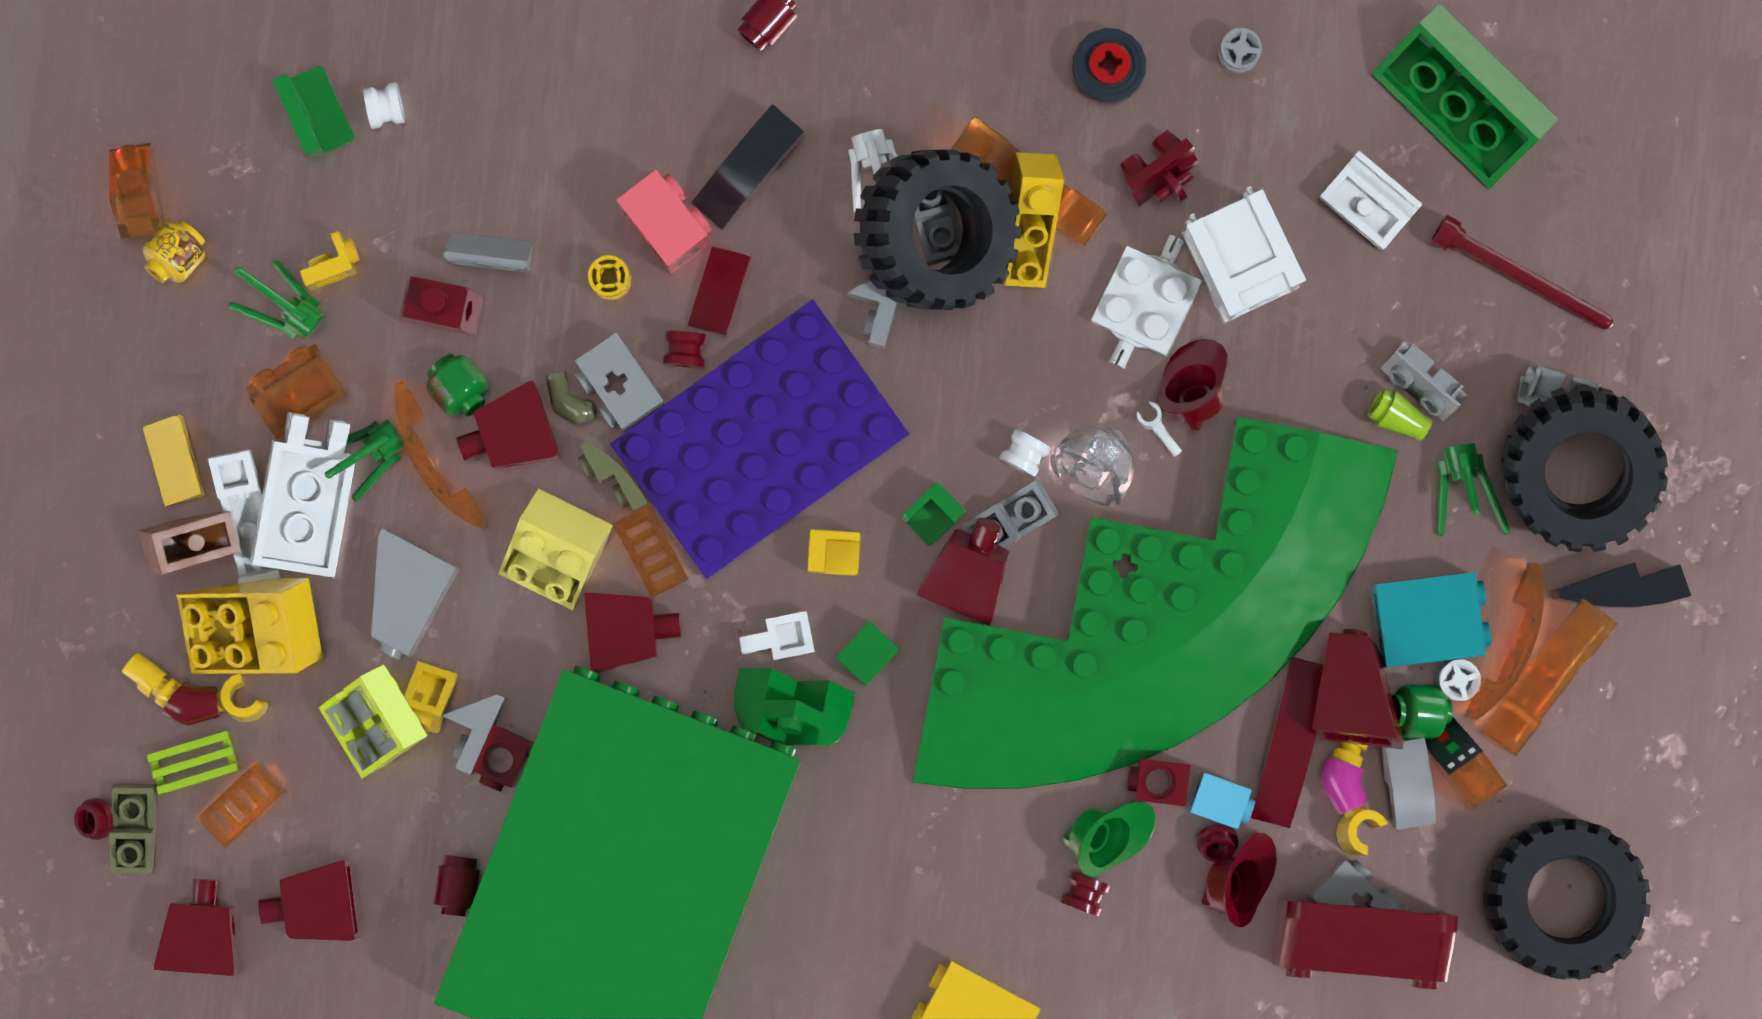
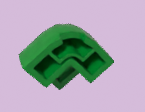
M739 668L734 691V711L737 720L746 730L770 741L774 740L794 747H827L838 742L845 733L851 717L855 693L830 680L797 681L772 668Z

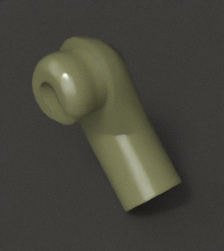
M565 372L545 376L552 409L557 415L572 424L583 425L585 422L592 421L595 418L596 406L590 399L583 401L570 394Z

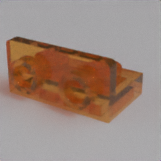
M312 344L308 348L301 346L287 355L286 362L273 370L267 368L258 372L250 380L251 384L246 387L251 403L276 439L285 434L287 412L304 414L310 419L347 395L346 390L316 344Z

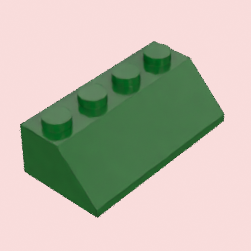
M1440 3L1416 25L1372 72L1489 189L1559 120Z

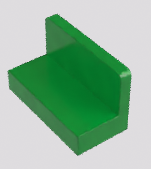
M318 65L292 78L288 73L272 79L301 146L310 160L316 159L355 140L353 131L322 66Z

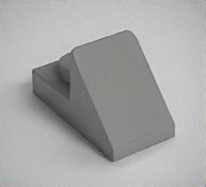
M868 280L847 293V297L878 305L877 312L869 310L863 334L870 336L868 346L885 350L898 302L886 297L887 289H877Z
M496 694L442 715L449 720L472 729L469 736L462 734L452 756L459 759L455 767L456 769L474 775L475 772L472 770L492 725H496L508 699L507 697Z

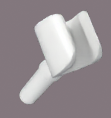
M1149 402L1152 410L1157 413L1156 419L1147 422L1142 419L1137 411L1138 423L1143 429L1153 430L1173 457H1175L1182 450L1162 423L1160 407L1154 402Z

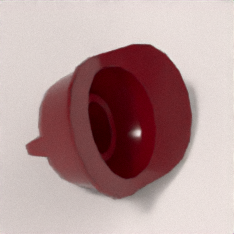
M1210 339L1191 341L1180 347L1170 357L1165 368L1157 396V403L1161 410L1173 414L1177 420L1188 424L1194 431H1199L1203 422L1214 417L1223 407V381L1228 365V354L1223 345Z
M1255 833L1246 839L1235 857L1221 859L1211 866L1207 875L1206 889L1201 900L1202 905L1206 909L1227 915L1229 921L1235 927H1245L1251 922L1275 874L1277 853L1272 838L1266 833Z

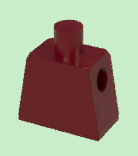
M410 276L406 282L398 321L476 337L485 296L467 287Z
M533 380L474 411L473 414L479 430L456 437L464 461L487 453L490 464L495 470L561 458L537 385Z
M979 518L972 534L961 529H955L925 574L917 596L990 626L998 606L1009 557V551L1006 548L995 544L1001 527L992 520Z
M584 593L590 669L595 673L659 657L657 640L682 637L680 613L655 615L653 598Z
M350 859L334 862L281 879L280 897L258 900L261 924L284 921L288 939L351 941L360 938Z
M192 879L190 903L173 902L170 904L154 963V970L225 976L240 974L234 906L215 905L217 880Z

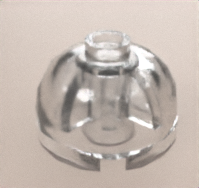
M1082 426L1072 431L1058 444L1050 459L1051 466L1059 478L1064 472L1067 477L1075 481L1069 486L1071 490L1083 498L1102 506H1109L1113 500L1116 501V505L1122 501L1134 480L1136 461L1130 447L1126 443L1125 436L1115 428H1103L1100 426Z

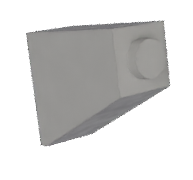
M383 528L378 534L371 637L380 641L377 647L378 650L399 660L402 654L413 657L459 568Z

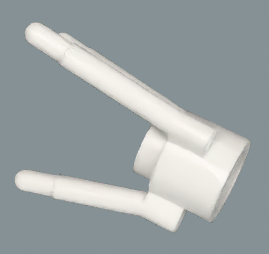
M883 129L868 131L851 137L854 148L847 151L851 162L854 213L856 208H861L860 162H862L863 169L872 168L875 174L881 168V165L888 163L886 155L889 161L897 157L892 139L886 140Z

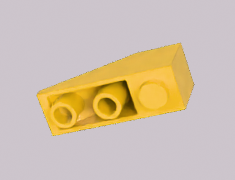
M1020 152L1015 154L1010 184L1012 193L1009 194L1010 202L1018 203L1020 214L1015 216V225L1022 227L1021 239H1015L1014 249L1019 251L1015 263H1008L1005 268L1009 271V275L1004 281L1005 286L1046 288L1064 184V176L1055 154Z

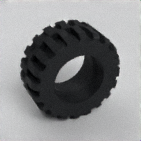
M949 149L912 151L910 155H899L890 160V167H881L873 175V180L876 184L874 186H865L860 198L865 203L863 208H856L854 221L860 222V233H853L855 246H862L864 253L858 259L863 269L873 271L869 278L877 289H887L886 297L891 300L906 303L907 307L917 309H964L975 305L976 299L985 300L995 291L992 284H1003L1009 275V271L1005 269L1007 264L1015 263L1019 251L1014 249L1015 239H1021L1022 227L1015 225V216L1019 215L1020 211L1018 203L1010 202L1008 195L1012 193V189L1006 180L995 179L999 175L995 167L990 163H980V157L969 152L959 153L958 150ZM934 190L943 191L954 201L960 212L963 225L962 240L957 253L947 265L938 270L932 269L924 263L915 249L912 238L914 214L921 201Z
M1575 385L1574 391L1565 392L1563 388L1551 391L1552 397L1542 402L1538 398L1530 404L1532 410L1526 416L1522 414L1518 416L1513 423L1515 427L1513 435H1507L1503 446L1506 455L1505 458L1501 459V471L1504 475V486L1507 495L1526 527L1533 534L1543 536L1546 543L1555 547L1563 544L1566 545L1568 551L1581 552L1583 547L1588 546L1592 548L1593 552L1606 550L1605 543L1614 540L1619 546L1629 541L1626 534L1634 528L1640 533L1648 525L1645 519L1650 512L1656 514L1662 504L1659 494L1660 491H1666L1668 478L1665 475V468L1668 467L1666 453L1661 445L1662 441L1645 414L1632 401L1624 396H1616L1612 390L1599 387L1598 391L1590 390L1588 385ZM1580 433L1603 434L1619 447L1623 457V471L1615 487L1604 497L1585 504L1568 503L1557 498L1549 489L1545 478V466L1552 451L1562 441Z
M1570 818L1542 820L1530 824L1531 827L1523 831L1519 830L1510 837L1511 841L1505 847H1500L1495 854L1496 861L1492 869L1488 868L1485 880L1488 881L1487 892H1483V905L1487 906L1488 911L1486 920L1489 929L1494 931L1497 937L1496 942L1502 950L1507 951L1514 961L1533 972L1563 980L1591 978L1592 974L1598 972L1605 973L1613 969V964L1619 959L1625 960L1632 953L1630 947L1634 941L1641 940L1645 929L1641 928L1644 917H1649L1651 908L1650 904H1646V893L1651 892L1649 880L1644 879L1641 872L1644 866L1639 857L1634 856L1629 850L1631 846L1622 837L1615 836L1611 833L1610 829L1602 825ZM1559 859H1575L1585 863L1597 873L1604 888V908L1599 920L1591 930L1573 938H1558L1543 931L1533 920L1528 907V890L1533 877L1543 866Z

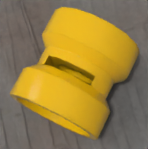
M605 255L592 262L588 270V281L597 296L604 300L613 301L627 294L631 287L632 278L630 271L620 258Z

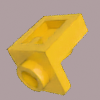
M338 230L330 233L338 256L332 258L331 254H324L307 262L309 267L300 270L305 287L313 291L357 274L354 263L360 261L351 237L344 239Z
M418 661L404 698L413 713L419 718L426 733L430 731L438 734L442 727V715L446 710L457 682V674Z

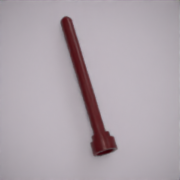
M1446 214L1436 229L1430 243L1444 251L1449 248L1454 252L1456 249H1459L1603 330L1610 329L1613 326L1614 320L1610 314L1466 235L1467 230L1461 227L1462 222Z

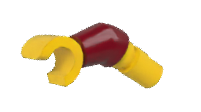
M136 653L122 670V673L138 684L137 690L148 698L153 695L156 697L155 703L163 708V715L180 724L192 725L221 717L222 711H227L235 720L250 723L259 720L268 708L266 701L258 699L247 708H238L234 705L235 692L245 686L242 674L231 676L224 683L221 691H217L216 686H191L187 682L181 684L174 678L169 681L166 679L167 673L140 653Z

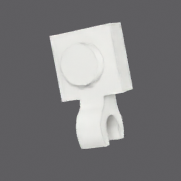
M807 611L765 619L767 632L739 637L742 654L771 649L773 661L815 652Z

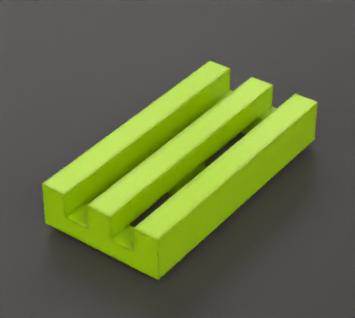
M223 731L146 755L148 762L151 764L153 779L156 781L158 795L240 771L229 731ZM223 742L224 749L161 768L159 760ZM225 757L228 759L229 765L166 784L164 778L166 775Z

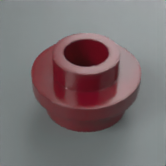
M91 798L85 800L76 809L74 824L79 834L83 837L100 840L106 838L109 832L112 831L113 815L109 806L102 799Z
M1213 824L1205 827L1198 833L1196 838L1198 850L1206 860L1211 862L1232 857L1239 843L1237 832L1230 826Z

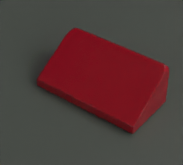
M711 248L687 326L725 338L728 337L752 260L751 256L721 248Z

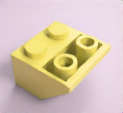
M538 488L519 519L498 574L573 611L603 552L613 525Z

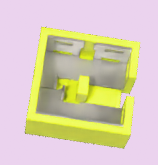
M384 664L360 676L345 687L344 691L334 695L318 707L361 778L386 766L427 737L419 718L413 713L399 690L397 682L391 677Z

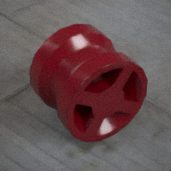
M666 331L665 340L669 343L668 353L664 355L663 365L681 368H704L705 359L701 356L702 346L706 344L707 334L690 331Z
M1071 871L1069 891L1062 895L1060 902L1099 917L1102 910L1099 904L1102 895L1108 893L1110 885Z

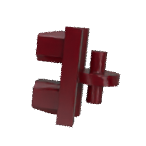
M1166 130L1152 142V147L1159 158L1147 165L1139 154H1133L1120 164L1127 180L1126 184L1131 197L1138 206L1153 196L1159 202H1162L1170 195H1173L1180 203L1187 198L1182 187L1194 179L1189 170L1196 166L1199 161L1193 152L1195 150L1194 146L1187 138L1181 141L1172 132Z

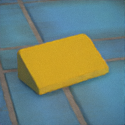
M178 414L144 426L143 431L164 506L168 507L206 496L184 416Z

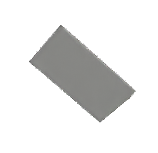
M454 232L449 236L443 258L453 265L527 273V271L530 272L533 245L532 242Z

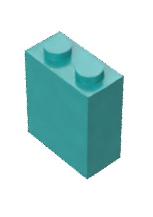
M1476 572L1382 583L1371 586L1379 651L1384 668L1486 656L1485 647H1491L1492 644L1489 623L1482 622L1480 606L1486 605V591L1483 580L1477 581Z

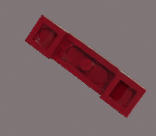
M1291 657L1269 748L1253 799L1255 800V805L1250 817L1252 819L1286 828L1291 827L1317 735L1312 729L1323 664L1296 657Z

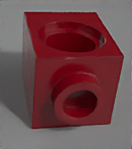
M492 725L472 770L481 775L478 782L499 792L502 791L504 785L514 788L534 741L498 725ZM498 748H505L512 754L513 763L506 772H498L491 765V755Z
M1138 759L1137 767H1129L1127 791L1134 792L1133 800L1186 807L1191 765ZM1157 769L1164 771L1169 778L1168 788L1161 794H1153L1146 785L1149 773Z

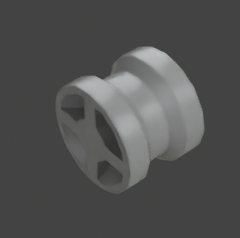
M1235 28L1224 36L1218 49L1219 60L1226 70L1233 73H1245L1250 71L1259 60L1262 53V43L1254 31L1247 28Z

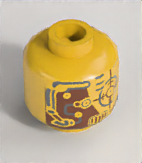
M179 221L177 224L165 222L143 247V254L148 262L145 269L153 278L161 283H165L167 279L172 282L183 283L205 258V251L202 246L205 243L203 237L193 227L183 221Z

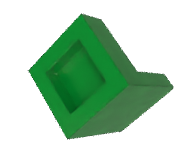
M937 481L901 516V519L928 546H932L966 513V510Z
M868 621L835 659L861 683L867 686L898 652V647Z

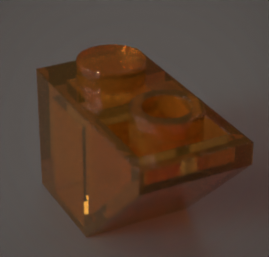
M151 143L128 144L109 150V201L121 239L156 233L162 226V204Z

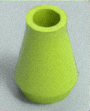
M1382 388L1373 399L1367 413V417L1374 420L1375 426L1413 437L1418 441L1424 439L1432 425V419L1421 413L1396 389L1389 391Z

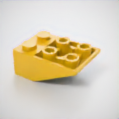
M273 578L185 591L177 594L191 674L298 673L323 658L309 578Z

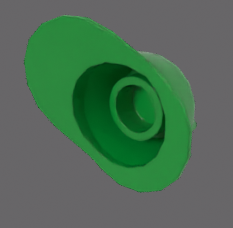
M1142 801L1126 803L1114 810L1089 808L1076 819L1072 828L1063 835V841L1071 849L1072 853L1078 857L1080 871L1088 877H1097L1110 868L1133 857L1144 848L1155 830L1156 816L1153 808Z

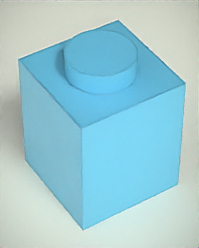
M1201 772L1187 812L1238 829L1240 822L1248 823L1255 800L1249 798L1251 789Z

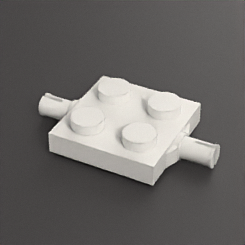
M1169 235L1160 256L1146 255L1129 246L1126 247L1091 319L1092 323L1111 331L1119 340L1111 359L1108 361L1109 363L1116 366L1123 352L1118 367L1125 369L1134 347L1150 349L1162 356H1168L1202 285V280L1183 272L1174 264L1185 244V241L1180 238L1177 239L1172 252H1170L1176 237Z

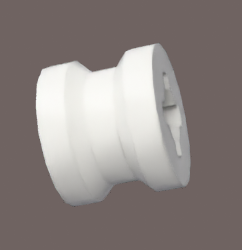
M397 82L389 83L385 89L376 90L373 87L363 89L367 115L372 129L381 128L383 123L391 121L395 124L405 123L404 109Z
M1015 429L1011 435V446L1009 449L1003 450L999 459L1035 478L1039 471L1038 463L1040 459L1047 456L1051 448L1029 434Z
M1463 659L1452 660L1439 668L1435 681L1436 686H1439L1444 692L1446 699L1466 701L1474 697L1479 691L1481 675L1477 667L1471 662Z

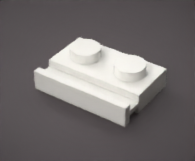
M1360 151L1356 153L1319 197L1321 201L1381 251L1387 247L1422 205L1420 201Z

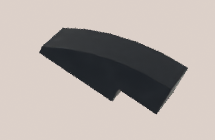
M772 104L723 161L691 203L721 230H724L777 170V166L805 136L804 131Z
M1635 562L1550 591L1554 600L1604 609L1657 605L1691 596L1680 564L1640 577Z

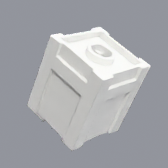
M1251 186L1246 189V193L1242 194L1243 199L1198 220L1194 213L1190 214V219L1185 222L1186 231L1181 233L1223 324L1299 289V285L1306 281L1263 189L1254 193Z

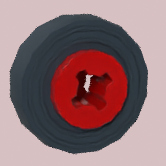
M1103 28L1088 34L1079 43L1073 55L1072 73L1077 86L1086 96L1099 102L1116 103L1129 98L1140 88L1146 74V56L1141 44L1131 34L1120 29Z

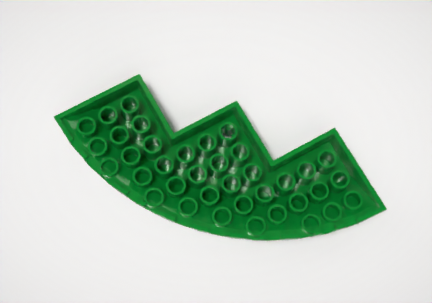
M1237 417L1233 423L1212 540L1094 517L1089 519L1066 640L944 617L913 783L961 789H1023L1077 781L1128 767L1137 763L1138 759H1147L1181 744L1225 718L1267 685L1286 666L1291 657H1294L1307 644L1339 601L1361 562L1386 501L1398 450L1321 432ZM1122 556L1129 557V563L1135 567L1134 572L1127 573L1125 578H1120L1119 570L1113 568V561H1120Z

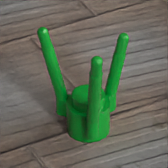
M273 260V267L301 298V301L296 297L290 302L252 274H249L241 267H236L234 269L236 275L284 309L280 317L286 322L235 302L229 304V309L282 331L293 340L297 335L306 340L324 316V312L317 308L321 302L312 297L279 260Z
M388 419L380 425L377 421H374L364 429L349 434L346 445L366 438L363 440L365 446L325 472V477L330 479L369 454L373 456L376 462L384 457V460L352 495L354 501H358L390 466L402 459L398 452L405 448L406 445Z
M1475 443L1455 445L1443 449L1444 460L1437 462L1439 472L1437 534L1439 536L1445 535L1449 475L1452 476L1453 482L1464 481L1471 512L1474 515L1479 514L1480 510L1473 481L1474 478H1477L1478 474L1503 534L1509 535L1511 532L1486 472L1483 455L1477 454Z

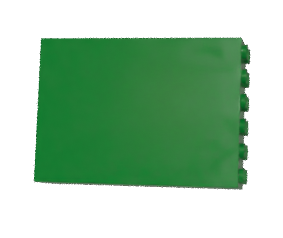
M575 665L573 672L563 669L434 1004L471 1019H703L801 764V759L794 757L796 749L772 740L770 747L756 743L757 735L734 725L731 731L727 732L716 727L718 722L716 718L693 710L691 717L685 716L677 712L679 706L676 703L656 695L653 696L652 702L638 698L640 691L637 688L614 680L612 687L599 683L601 676L598 673Z

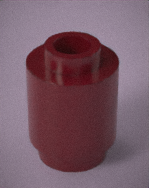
M757 0L740 19L743 23L737 31L752 46L762 52L767 45L772 47L797 18L793 11L796 3L793 0Z
M444 855L443 865H438L433 903L434 905L442 906L441 914L466 917V910L471 908L478 890L480 870L476 869L477 859Z

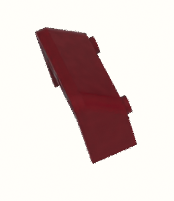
M1278 897L1272 964L1286 968V976L1311 978L1312 971L1412 979V987L1438 990V982H1447L1457 933L1458 915L1444 911L1430 913L1295 901L1286 897Z

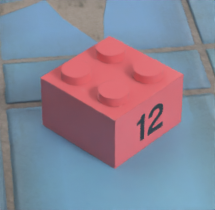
M655 169L616 201L624 215L672 275L711 245L707 234L712 230L707 220L695 206L688 210L682 203L686 197L675 179L669 173L662 177Z

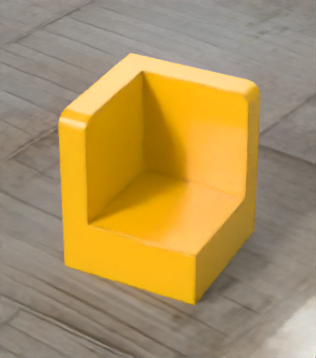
M810 529L808 573L857 575L861 533Z

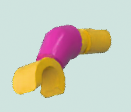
M1339 742L1341 743L1340 748H1335L1332 757L1325 760L1322 772V787L1337 813H1344L1345 815L1337 825L1336 836L1338 844L1350 855L1368 856V846L1361 843L1358 839L1357 827L1362 821L1368 823L1371 828L1384 826L1388 822L1377 811L1365 810L1363 806L1367 803V798L1361 779L1364 771L1360 769L1364 758L1360 756L1361 751H1366L1368 745Z

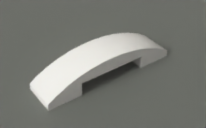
M250 449L209 457L208 462L217 498L221 501L223 511H231L241 552L234 553L239 574L238 583L283 578L282 569L257 566L250 563L263 493Z

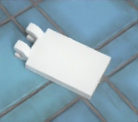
M287 412L285 441L272 440L250 563L257 566L335 578L355 464L330 479L325 477V472L353 454L345 452L350 424L345 421L328 419L326 442L305 439L309 417H306L304 414Z

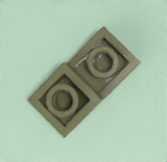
M587 441L579 445L584 454L577 459L589 480L596 476L598 482L603 484L616 478L618 483L612 486V489L623 509L630 505L632 510L637 513L650 506L634 480L616 461Z
M114 784L111 787L113 828L109 832L110 873L152 874L156 832V784Z

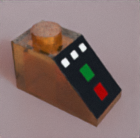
M1452 717L1449 724H1446V728L1440 736L1433 739H1425L1429 757L1466 809L1474 810L1508 786L1484 751L1454 717Z

